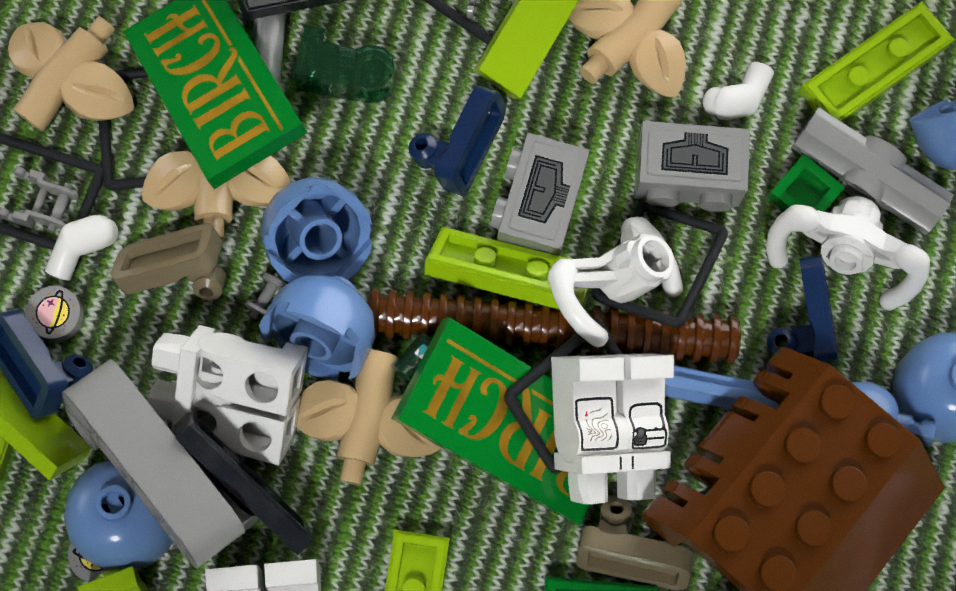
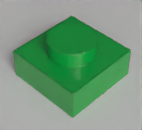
M803 154L773 188L767 199L783 212L792 205H806L825 212L846 187Z

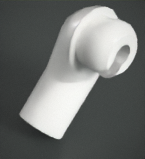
M751 62L741 84L724 86L722 89L712 87L705 93L703 98L705 112L709 115L717 116L720 120H732L751 116L758 109L774 71L766 64Z
M92 215L64 225L60 230L45 272L59 279L71 280L81 255L104 249L115 243L118 238L116 223L106 216Z

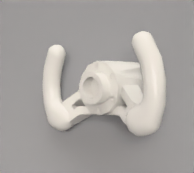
M847 197L838 206H834L831 213L818 211L806 205H792L775 219L768 231L766 250L769 263L773 268L780 269L788 263L786 245L790 233L794 231L803 232L806 236L821 243L823 260L826 265L838 273L850 275L865 272L873 266V263L904 270L907 273L905 279L894 288L882 293L880 297L881 307L888 311L910 302L920 293L929 277L930 257L928 254L915 245L907 244L885 233L882 230L883 224L880 222L881 213L879 207L873 201L864 197Z
M631 217L626 219L621 227V244L604 253L601 257L559 259L549 270V284L562 315L577 334L597 348L607 343L609 338L608 332L593 320L581 306L575 295L574 287L600 288L609 299L619 303L632 301L661 283L664 293L668 297L674 298L683 292L681 275L673 252L661 233L646 218Z

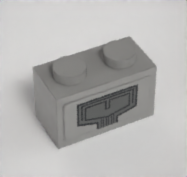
M643 121L637 137L634 198L647 199V204L660 207H674L679 202L699 203L700 208L714 212L727 211L732 209V206H739L748 191L750 129Z
M527 133L523 149L513 147L509 157L505 178L513 180L508 199L498 196L493 211L490 227L499 229L497 240L560 256L590 150Z

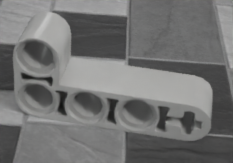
M108 360L62 392L66 413L81 437L93 450L96 451L98 448L102 450L180 552L196 569L245 533L244 526L232 507L186 449L175 439V435L115 361Z

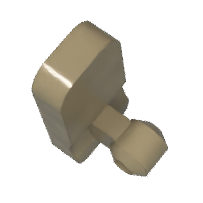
M204 223L134 242L124 247L118 253L111 270V276L124 294H133L178 282L187 276L189 281L193 282L192 288L198 297L205 300H215L221 296L226 280L225 271L216 265L223 241L211 223Z
M617 496L608 498V502L603 503L601 506L598 527L585 526L582 530L577 554V566L586 571L670 590L686 589L690 580L694 553L680 545L673 547L667 542L626 534L631 519V506L627 500L617 498Z

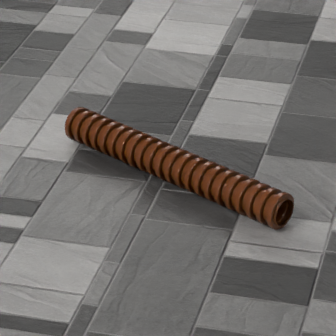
M373 288L372 293H369L367 304L373 312L375 337H377L378 332L386 333V338L393 339L396 333L403 334L404 340H410L412 335H420V341H426L428 336H434L443 318H452L496 345V341L505 342V347L512 348L513 342L522 343L523 349H529L530 344H538L539 350H546L547 345H555V349H558L576 334V331L564 318L560 309L544 305L533 306V303L525 301V305L516 304V299L509 298L508 304L499 303V298L492 297L491 302H482L481 296H475L474 301H465V295H458L457 300L448 299V294L441 293L440 299L431 298L430 292H424L423 297H415L414 291H407L406 296H399L397 290H390L389 295L381 294V290L378 288ZM593 305L592 310H586L593 320H599L604 323L618 348L623 351V354H632L633 351L640 352V354H673L675 360H682L684 355H688L695 362H699L701 357H707L709 363H716L718 358H724L726 364H733L739 355L741 325L735 315H729L727 320H721L719 314H712L710 319H704L702 313H695L693 318L688 317L683 326L673 328L629 312H619L617 308L611 306L609 311H601L600 305ZM661 310L662 313L670 315L668 310ZM585 340L573 352L580 353L581 348H589L590 354H597L599 349H606V347L597 348Z

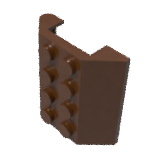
M780 347L766 364L767 372L764 370L760 371L753 379L757 390L767 399L769 398L778 403V407L773 409L753 399L739 396L731 407L733 412L727 411L697 447L699 454L692 453L684 462V466L692 477L711 487L709 491L703 495L677 481L669 480L662 489L663 495L667 499L656 496L641 514V517L673 547L684 541L741 591H866L945 487L919 438L830 364L792 349Z

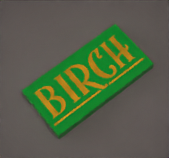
M175 0L123 31L213 189L218 188L308 133L226 0Z
M443 318L391 419L567 521L581 525L591 504H581L570 500L568 472L562 471L554 474L547 469L504 401L506 391L533 368L452 318ZM542 375L519 394L516 400L554 458V452H558L554 435L552 379Z

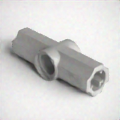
M819 107L791 147L799 154H805L821 168L837 177V181L846 187L844 191L849 195L864 197L873 201L877 206H882L925 235L942 218L954 196L946 188L907 165L905 155L892 144L875 136L869 135L864 137Z

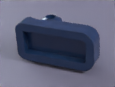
M480 85L476 86L450 135L449 143L442 140L436 141L432 135L427 133L418 134L410 141L408 149L415 163L424 169L432 168L443 190L463 197L468 193L505 117L506 104L501 93Z
M822 254L800 258L810 325L793 327L792 330L786 327L772 330L767 337V347L773 356L780 348L778 343L786 340L788 341V344L785 346L786 348L804 355L814 354L815 359L830 364L832 367L840 366Z
M14 309L0 312V370L34 419L56 414L63 401L62 392L93 371L92 362L88 358L77 354L67 356L63 362H52L48 348L21 310Z

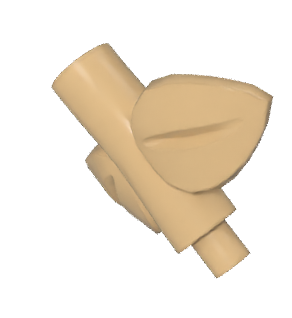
M579 0L568 19L582 34L597 40L587 50L589 60L579 70L582 77L589 83L595 84L603 74L613 76L629 62L633 74L648 89L664 97L676 98L685 77V52L678 39L661 29L681 6V0H638L635 6H633L631 0Z
M98 16L87 31L78 27L65 42L62 32L45 22L20 25L10 38L8 46L9 57L15 70L33 79L13 110L41 132H44L63 102L79 118L90 121L112 120L129 115L135 108L127 85L112 68L106 64L99 63L109 51L103 44L115 31V28L105 19Z
M169 152L161 156L151 166L143 184L142 200L151 207L165 211L181 210L195 204L194 221L198 224L211 223L222 241H224V225L232 221L233 200L246 206H268L273 196L291 183L284 168L270 155L218 188L213 189L191 152Z
M371 349L363 368L356 376L355 389L348 383L326 379L310 385L299 395L301 399L296 427L308 436L320 441L341 440L336 458L344 460L340 476L341 482L362 485L365 466H373L375 464L380 445L390 454L399 457L426 456L442 449L391 419L403 396H393L394 374L397 357L393 354Z

